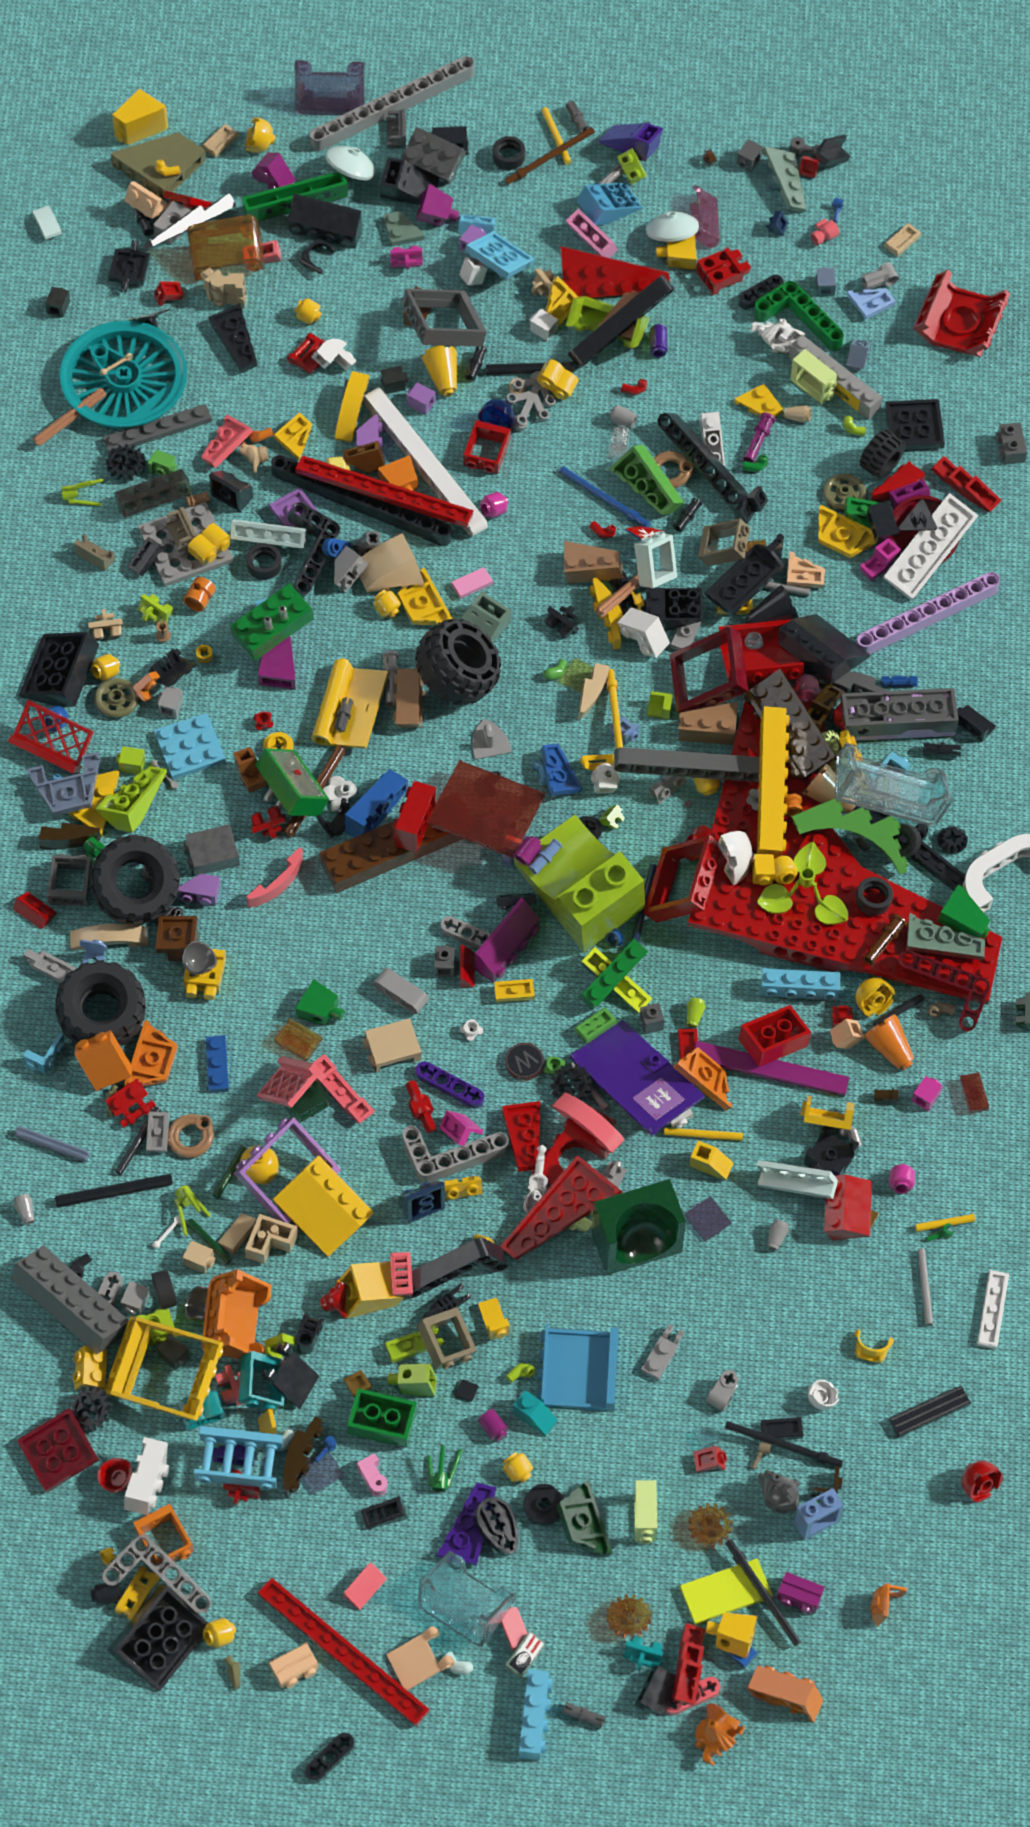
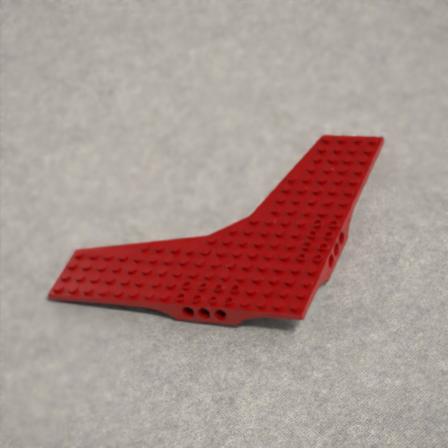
M759 683L749 684L748 690L752 689ZM792 686L808 711L820 693ZM746 700L731 755L760 757L761 719H757L753 713L755 708L753 705L750 706ZM826 722L820 729L821 733L826 732ZM785 763V768H788V777L784 786L788 787L787 795H800L802 803L814 800L802 792L810 785V781L816 774L803 782L799 778L795 779L789 770L791 769L790 764ZM724 780L711 829V836L719 841L721 835L729 832L742 831L746 833L751 843L753 860L754 854H757L758 810H753L746 799L751 789L757 790L759 788V782ZM784 815V822L787 823L786 833H783V840H786V849L782 851L780 856H788L793 859L808 832L798 834L792 818ZM833 828L823 832L827 833L828 868L822 873L815 875L814 882L817 883L816 887L822 901L827 895H833L844 903L848 911V920L846 922L827 925L816 918L815 908L819 903L812 886L805 888L799 885L793 895L790 896L793 904L787 912L774 914L765 911L758 905L757 901L763 890L772 884H753L751 866L745 878L733 885L724 872L727 859L722 852L720 853L704 911L693 913L689 916L687 926L740 940L758 949L761 954L829 972L855 971L872 974L967 999L969 991L909 970L902 967L899 963V955L906 950L909 913L916 915V918L921 920L928 919L933 921V924L943 927L944 925L937 921L944 907L860 866ZM797 873L793 882L779 884L787 889V894L792 890L796 881L799 880L800 873ZM866 878H881L887 881L893 890L891 905L883 914L868 915L857 907L855 894L860 882ZM870 888L863 892L864 898L871 903L879 904L885 901V896L879 890ZM894 914L902 916L906 920L907 926L901 929L898 933V938L888 944L873 965L867 964L863 957L881 936L883 927L891 922V917ZM989 931L987 937L983 939L985 940L983 961L913 951L986 978L989 981L990 989L984 1004L988 1005L1002 936ZM904 954L902 962L906 965L913 962L912 955ZM924 960L920 964V968L923 971H929L932 966L928 960ZM947 967L940 968L939 976L947 978L950 970ZM966 974L958 975L957 982L962 985L966 984L968 976ZM980 980L976 983L975 987L978 991H984L987 984L985 981ZM971 999V1000H970V1001H974V1002L980 1003L979 1000H977V999Z

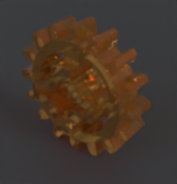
M706 1503L705 1508L699 1505L698 1512L692 1511L693 1517H689L688 1523L691 1525L688 1526V1531H693L691 1539L697 1538V1545L703 1542L704 1548L708 1544L715 1548V1543L722 1546L723 1539L729 1540L728 1534H732L733 1528L730 1526L733 1525V1520H728L730 1513L724 1514V1507L717 1509L716 1503L713 1507ZM720 1520H722L724 1523V1529L722 1528L723 1526H721L719 1523ZM697 1522L699 1523L698 1525L701 1526L700 1532L697 1528Z
M625 1594L624 1599L618 1596L617 1603H610L611 1608H607L608 1616L606 1617L609 1629H614L615 1635L622 1633V1637L625 1638L628 1634L633 1639L635 1633L642 1636L641 1630L648 1631V1625H651L652 1611L649 1610L648 1603L644 1604L642 1597L636 1600V1595L628 1598V1595Z

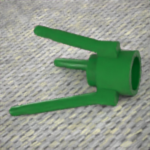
M94 837L87 839L83 845V848L86 850L85 856L91 858L92 865L94 863L93 856L97 857L105 847Z
M441 1445L439 1467L435 1475H433L431 1456H427L429 1486H431L433 1491L445 1492L448 1487H451L452 1479L463 1451L462 1449L458 1450L448 1477L443 1472L445 1445Z

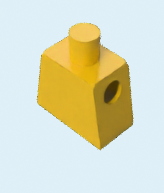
M695 234L687 239L666 242V246L656 247V257H667V266L671 268L696 270Z
M724 1613L720 1623L708 1621L706 1634L717 1636L716 1647L718 1649L747 1658L755 1634L757 1616Z

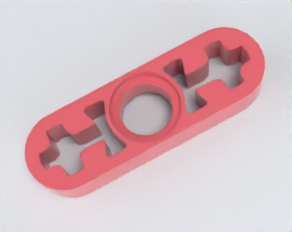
M707 1677L699 1681L698 1687H701V1691L698 1688V1698L695 1700V1705L692 1706L684 1703L685 1705L683 1706V1703L680 1702L676 1705V1709H673V1707H668V1702L665 1712L668 1715H677L715 1698L720 1692V1682L714 1677ZM708 1683L711 1686L715 1685L714 1692L706 1690L703 1693L704 1697H702L701 1691L707 1688ZM673 1693L669 1701L672 1700L673 1703H676V1702H678V1701H677V1700H674V1693Z

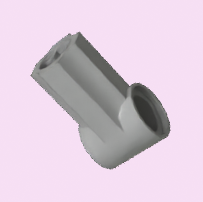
M887 262L882 264L878 270L862 275L861 281L864 289L867 290L884 284L892 286L899 281V276L893 265Z

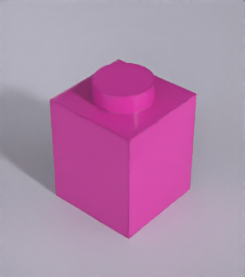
M925 1076L913 1093L912 1102L929 1111L941 1094L942 1085L938 1080Z

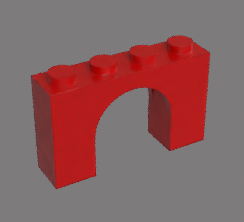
M568 1118L565 1122L563 1132L561 1134L558 1133L554 1138L552 1148H548L544 1153L543 1175L548 1179L547 1190L564 1172L558 1161L564 1151L573 1147H581L604 1160L610 1153L597 1143V1139L571 1118Z

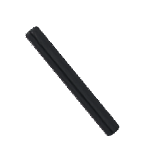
M558 362L565 370L571 373L574 372V362ZM545 363L487 364L486 374H533L536 371H541Z

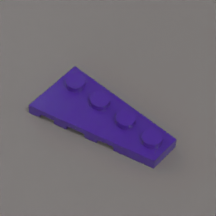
M481 1483L475 1484L436 1557L477 1567L484 1539L474 1525L473 1513L480 1502L487 1498L495 1497L497 1487ZM491 1505L485 1507L486 1511H490L492 1509Z

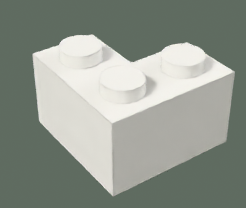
M630 608L618 621L621 634L626 638L637 640L640 651L646 656L649 655L657 658L670 643L657 616Z

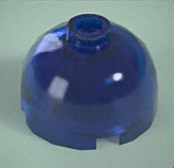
M495 398L488 400L481 407L478 418L479 421L511 429L515 415L512 406L507 401Z

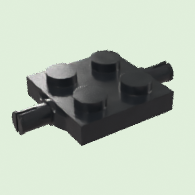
M132 240L130 249L115 248L108 279L112 282L122 283L120 288L122 293L123 291L127 293L129 284L144 286L150 253L137 250L139 244L137 240Z

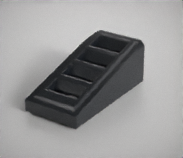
M400 1496L361 1509L367 1530L408 1518L404 1501ZM394 1506H398L399 1513L396 1514ZM386 1508H389L391 1516L389 1517L387 1515ZM378 1510H381L383 1519L379 1518ZM373 1512L375 1518L374 1522L370 1518L369 1513Z

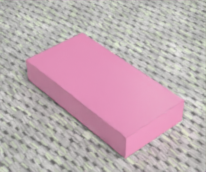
M485 567L452 581V586L460 599L493 584V580Z

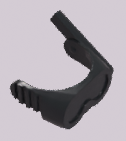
M318 238L302 253L299 263L322 275L323 270L312 263L309 252L323 247L333 254L336 250L332 245Z
M342 798L340 808L331 822L325 821L321 815L316 816L330 838L340 836L345 831V814L350 810V803L347 799Z

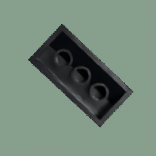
M294 193L288 219L289 231L314 239L319 238L329 243L356 248L362 234V210Z

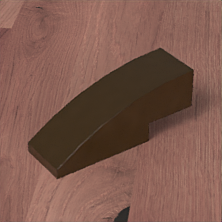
M830 683L815 698L808 710L819 730L839 703L842 693H844L843 690Z
M62 822L61 829L42 826L39 835L40 848L44 849L81 847L91 837L100 841V828Z

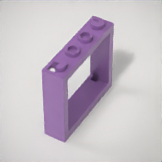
M294 1117L290 1119L284 1118L277 1125L278 1129L274 1133L270 1132L263 1139L265 1142L261 1146L257 1145L251 1150V1156L247 1160L243 1159L237 1164V1170L233 1173L274 1219L289 1223L291 1219L284 1212H280L245 1172L288 1129L314 1157L319 1155L336 1174L341 1171L338 1165Z

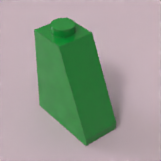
M958 884L942 909L937 922L950 927L955 932H964L980 939H985L990 931L988 928L990 919L964 888Z

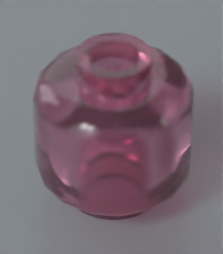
M806 674L796 679L794 687L800 700L803 702L815 700L820 694L816 677Z

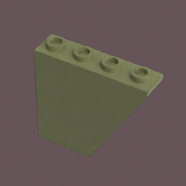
M179 132L111 153L112 166L116 170L122 171L128 178L134 179L142 187L149 189L153 194L164 200L167 199L163 197L165 190L174 192L206 161L205 150ZM163 160L167 167L179 166L180 175L163 176L156 171L155 162Z

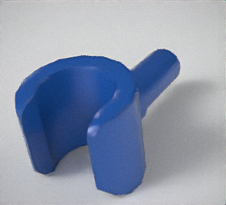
M837 197L834 198L832 207L836 208L833 219L835 223L838 221L839 212L843 208V200Z
M329 1436L323 1441L326 1447L314 1459L317 1463L326 1453L336 1449V1441L333 1436Z

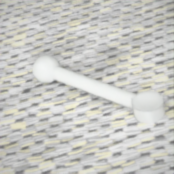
M176 1216L173 1224L157 1241L152 1243L153 1248H159L160 1243L176 1225L181 1224L179 1216Z

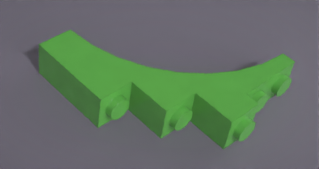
M835 798L791 816L798 834L825 828L844 829L857 833L882 849L892 861L899 875L907 872L906 867H909L905 856L901 857L899 853L901 846L897 838L893 839V836L899 834L898 829L901 828L897 818L893 819V816H888L870 824L872 817L868 809L865 810L864 807L842 815V805Z

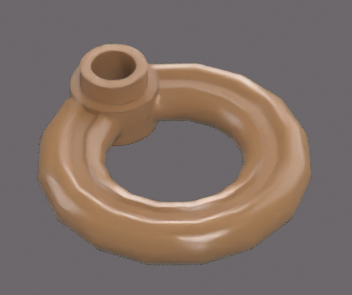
M676 451L662 452L654 457L659 467L668 461H673L679 465V475L673 479H668L674 488L685 484L694 472V465L683 454Z
M187 1114L174 1120L168 1131V1145L172 1152L184 1158H195L204 1154L212 1145L214 1138L211 1118L207 1115ZM204 1123H208L207 1127H202ZM186 1126H196L202 1132L201 1141L192 1147L181 1144L179 1141L180 1131Z

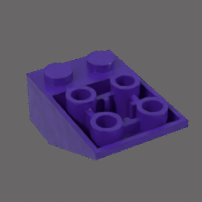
M648 122L613 125L598 143L608 148L616 149L621 153L633 148L638 159L646 162L659 147L663 128Z

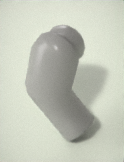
M851 1126V1130L838 1128L841 1136L847 1135L850 1137V1140L853 1139L860 1143L859 1146H862L858 1130L855 1127Z

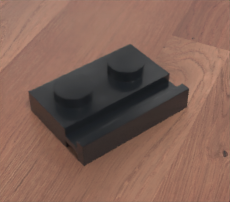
M534 892L496 895V903L498 907L511 908L522 898L529 906H532V904H536V896Z

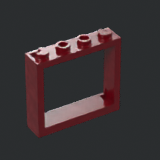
M731 626L725 627L721 631L710 634L706 638L695 641L691 645L669 654L676 712L678 714L717 706L748 692L741 633ZM727 643L732 680L688 700L684 662Z

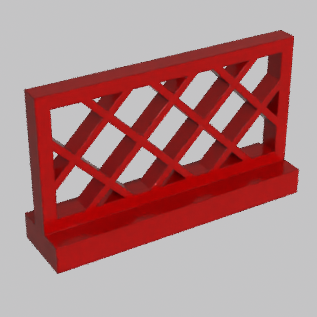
M27 700L14 734L10 735L8 742L71 773H80L82 756L86 753L94 731ZM31 706L36 708L39 715L33 719H30L28 713ZM48 715L53 717L55 723L49 727L46 726L43 718ZM40 719L43 729L35 732L32 721ZM28 723L31 734L24 735L20 733L22 726ZM63 723L69 724L71 732L63 735L60 725ZM56 727L59 737L51 740L48 729ZM44 731L48 741L40 743L36 734ZM79 731L87 733L85 741L79 743L76 735ZM73 735L76 745L67 747L64 737ZM61 739L64 749L56 751L52 742ZM77 747L79 752L77 760L71 758L69 750Z

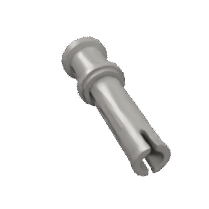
M385 651L382 653V658L384 659L382 670L389 672L385 684V705L387 707L396 706L394 704V693H396L397 689L394 683V676L399 669L397 666L399 654L396 651Z

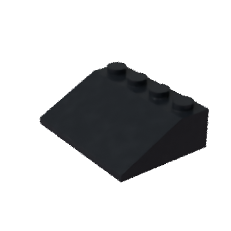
M818 614L792 619L779 628L778 644L830 684L870 657L867 651Z
M88 632L43 634L19 696L54 706L75 707L99 644Z
M159 1585L109 1646L107 1651L125 1667L160 1692L202 1640L203 1631L208 1622L168 1585Z

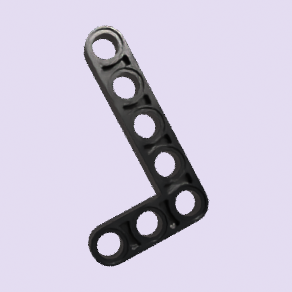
M297 502L287 513V519L290 523L299 528L306 529L307 533L316 537L292 585L304 599L311 591L327 559L320 544H323L325 539H336L340 532V526L334 520L308 505Z
M477 1238L412 1271L413 1295H405L407 1299L418 1297L477 1266L493 1273L503 1271L508 1267L502 1247L485 1238ZM404 1284V1285H401V1286H402V1287H408V1284Z

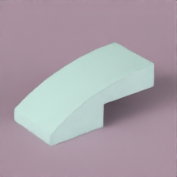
M49 206L32 211L33 217L38 223L40 232L45 240L62 234Z

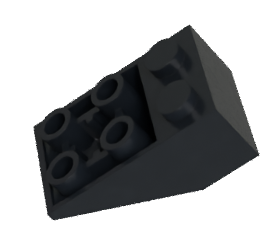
M388 157L380 183V198L419 205L423 191L429 184L437 188L439 177L406 160Z
M646 588V613L659 617L664 631L703 621L702 588Z

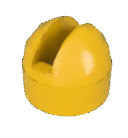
M111 1547L99 1551L100 1557L106 1566L117 1556V1554H113L115 1549Z

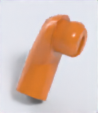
M271 427L262 431L252 430L248 438L251 442L257 443L274 436Z

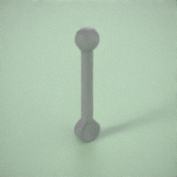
M156 760L151 761V766L160 768ZM166 774L164 778L171 784V789L176 790L178 783L172 781Z

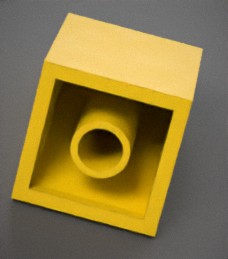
M138 89L112 114L115 138L127 145L165 131L168 128L166 106L141 89Z
M390 1261L351 1264L338 1279L347 1284L345 1310L348 1314L347 1318L395 1307L404 1298V1295H392Z

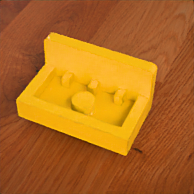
M85 1345L76 1351L74 1355V1389L79 1390L87 1386L90 1388L97 1387L99 1390L105 1388L107 1350L97 1355Z

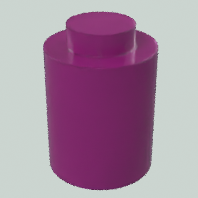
M526 836L513 854V857L524 866H529L542 848L540 845L541 841L535 836Z
M494 1409L486 1411L479 1417L478 1423L492 1441H501L507 1436L508 1427Z

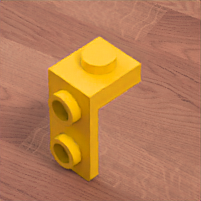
M493 1298L479 1302L478 1307L490 1340L509 1335L510 1325L508 1319H504L498 1299Z

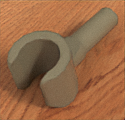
M762 1442L759 1445L757 1456L751 1468L756 1469L762 1454L769 1455L771 1444Z

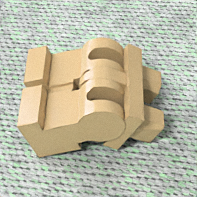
M210 268L202 272V278L205 280L203 288L206 290L207 298L210 301L213 300L217 306L240 303L241 308L245 309L247 293L244 273H229V276H223L220 270L213 272Z

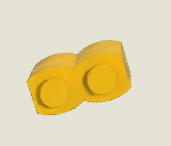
M553 359L544 364L536 378L543 388L550 389L556 398L562 400L571 396L579 381L573 373L565 370L560 363Z
M212 523L187 545L188 552L203 565L213 562L218 553L228 549L230 536L218 525Z

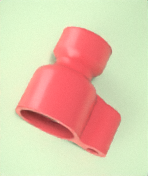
M823 219L815 224L817 230L811 233L810 237L813 243L819 246L824 240L829 241L837 237L840 232L834 221Z

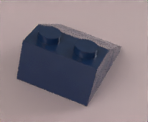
M425 1182L419 1188L406 1190L399 1195V1205L408 1224L445 1209L444 1182Z

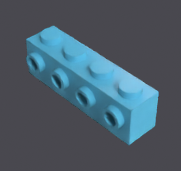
M762 969L761 996L838 1000L840 972Z
M528 1669L519 1758L540 1761L541 1753H545L546 1740H542L543 1732H547L548 1719L544 1718L545 1711L549 1712L551 1701V1699H547V1691H552L553 1679L549 1678V1671Z

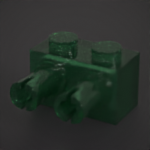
M314 1081L292 1108L284 1107L291 1118L294 1117L300 1124L330 1106V1098L320 1082Z

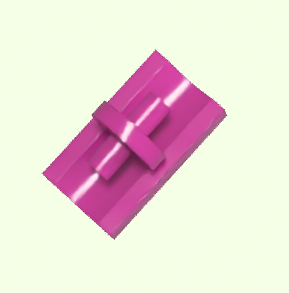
M411 246L409 249L393 247L390 250L391 268L406 267V270H410V266H423L422 248L418 246Z

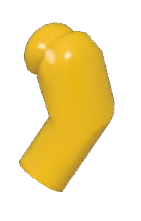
M163 160L155 162L156 171L163 176L180 175L179 166L167 167Z

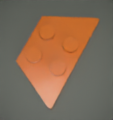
M147 1020L144 1021L131 1061V1077L125 1080L124 1087L136 1078H138L143 1087L168 1081L178 1046L174 1041L166 1038L165 1034L160 1030H156Z
M695 1048L673 1065L676 1071L725 1111L732 1108V1103L727 1101L726 1096L729 1092V1087L726 1081L725 1069L700 1048Z

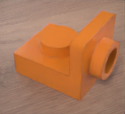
M156 671L148 673L133 686L137 697L144 702L154 697L149 690L157 684L155 681L160 678Z

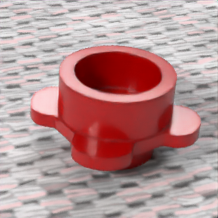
M265 711L255 714L253 717L256 721L255 728L257 730H262L263 728L271 729L274 726V723L271 721L272 714Z

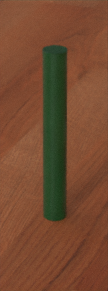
M240 1146L213 1193V1197L220 1199L233 1173L236 1171V1166L247 1149L246 1147Z
M192 1218L187 1221L186 1224L226 1264L232 1261V1258Z

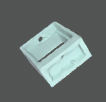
M659 531L655 532L653 536L644 537L641 539L642 541L634 544L639 586L655 588L677 578L673 535ZM659 546L661 569L654 572L652 549Z

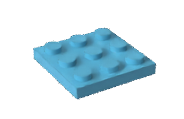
M494 231L467 244L464 250L472 258L482 262L485 267L491 268L500 277L506 279L532 266L535 261L533 257Z
M208 713L154 730L172 780L226 763Z

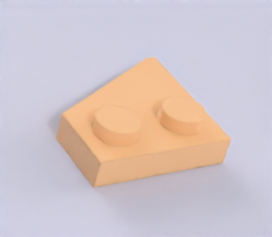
M789 551L787 585L823 589L825 569L812 564L807 559L802 560L796 557L794 552Z

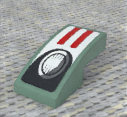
M527 1632L518 1647L511 1653L504 1667L519 1679L522 1678L546 1643L533 1632Z

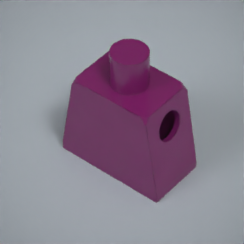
M429 184L423 191L415 220L443 226L448 219L456 222L460 212L451 208L453 203L452 197Z

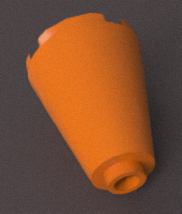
M895 1014L885 1019L880 1025L873 1027L864 1035L865 1039L897 1069L902 1068L906 1070L913 1065L912 1060L914 1056L900 1021Z

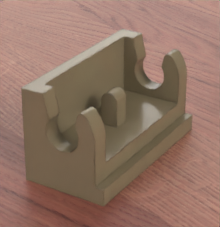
M184 507L168 513L167 517L169 519L165 520L179 552L188 549L187 545L197 536Z
M82 534L81 542L78 540L74 542L75 554L106 571L116 559L114 552L111 550L107 552L90 542L87 536Z

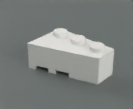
M144 1437L142 1455L137 1457L136 1462H138L135 1473L132 1472L125 1494L124 1510L148 1515L150 1509L156 1505L157 1492L160 1493L162 1490V1478L167 1477L169 1465H166L168 1443Z

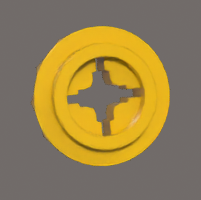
M275 732L264 740V749H277L275 747L276 741H278V744L282 746L281 749L293 750V740L286 733Z

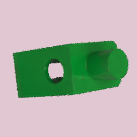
M313 979L296 1007V1017L317 1024L327 1025L331 1017L341 1021L345 1010L338 1007L339 998L334 992Z

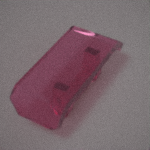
M694 185L692 189L697 191V201L690 204L691 216L699 222V230L695 234V239L709 248L717 247L720 241L717 198L699 186Z

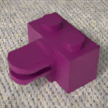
M267 152L251 171L254 179L258 182H266L269 190L293 184L296 180L280 153Z

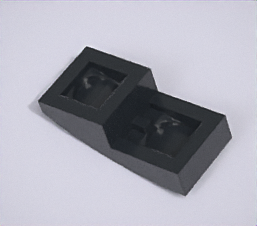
M758 486L752 490L734 510L738 519L741 518L746 524H748L754 513L761 512L768 502L762 487Z

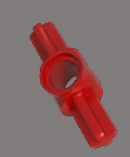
M411 1080L405 1084L411 1098L408 1102L414 1118L421 1120L426 1133H433L437 1127L431 1116L433 1113L432 1103L428 1095L421 1094L416 1081Z

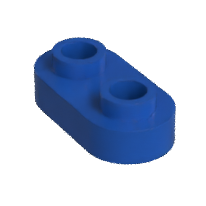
M335 538L325 539L322 544L324 555L335 559L346 546L352 550L353 548L348 541Z

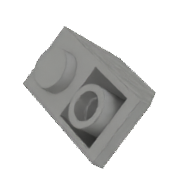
M348 546L335 559L334 583L345 593L368 565L361 556Z

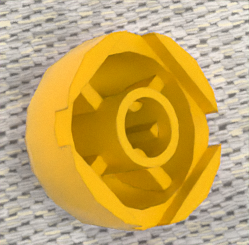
M253 117L250 123L254 124L253 127L248 128L245 146L248 148L245 150L261 153L274 144L275 135L269 122Z
M870 978L860 984L855 994V1000L859 1009L866 1016L872 1017L871 1015L875 1013L878 1016L893 1003L891 998L893 994L895 995V991L885 980Z
M257 1145L246 1149L240 1161L243 1159L247 1160L251 1156V1150ZM269 1148L245 1173L255 1184L266 1185L272 1182L278 1175L279 1162L277 1155Z

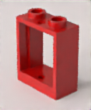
M476 420L463 455V465L473 469H481L488 473L498 474L511 439V429ZM478 437L502 443L496 461L472 455Z

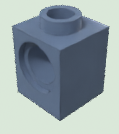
M827 267L817 268L815 278L817 296H835V269Z

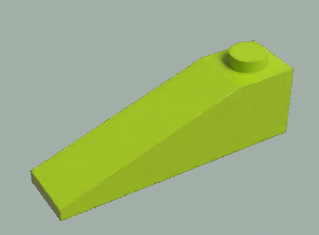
M149 766L133 778V782L127 786L124 784L120 786V791L114 795H107L96 807V811L115 829L133 833L143 821L167 770Z

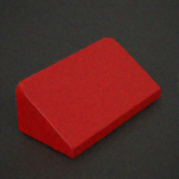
M28 891L17 897L13 906L17 913L40 929H43L57 914L55 910Z
M461 944L460 986L461 988H474L475 953L464 944Z

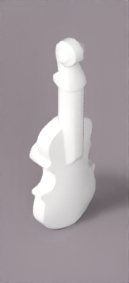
M544 1145L537 1147L538 1155L536 1158L535 1174L529 1177L528 1189L530 1191L528 1195L524 1196L523 1204L526 1213L530 1212L547 1190L548 1179L543 1175L544 1153L547 1150Z

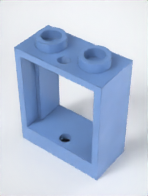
M832 1488L798 1506L794 1524L802 1538L806 1540L840 1522L844 1505Z

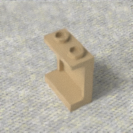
M410 1018L365 1031L363 1044L365 1050L369 1049V1062L371 1067H375L376 1072H380V1067L410 1058H413L414 1062L422 1060L421 1049Z

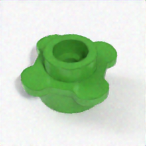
M548 1057L544 1073L557 1076L554 1071L560 1072L561 1065L565 1066V1061L558 1057Z

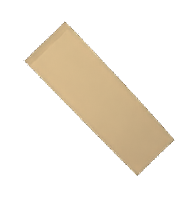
M595 663L591 679L585 678L581 690L578 720H581L591 710L599 698L608 676V665Z

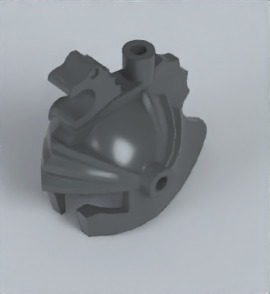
M766 1470L764 1474L760 1472L758 1477L766 1501L765 1505L778 1514L797 1511L799 1505L797 1487L800 1485L795 1478L792 1480L771 1470Z

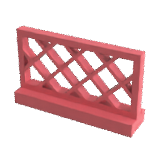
M281 1056L277 1061L281 1067L256 1096L260 1100L292 1108L314 1081L322 1082L327 1076L314 1063Z

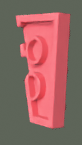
M229 415L225 416L223 426L219 427L216 431V438L210 441L201 457L205 463L214 468L220 465L252 433L249 426Z

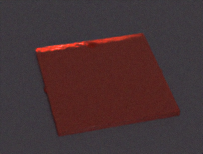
M459 760L426 825L514 858L513 854L521 845L546 793Z

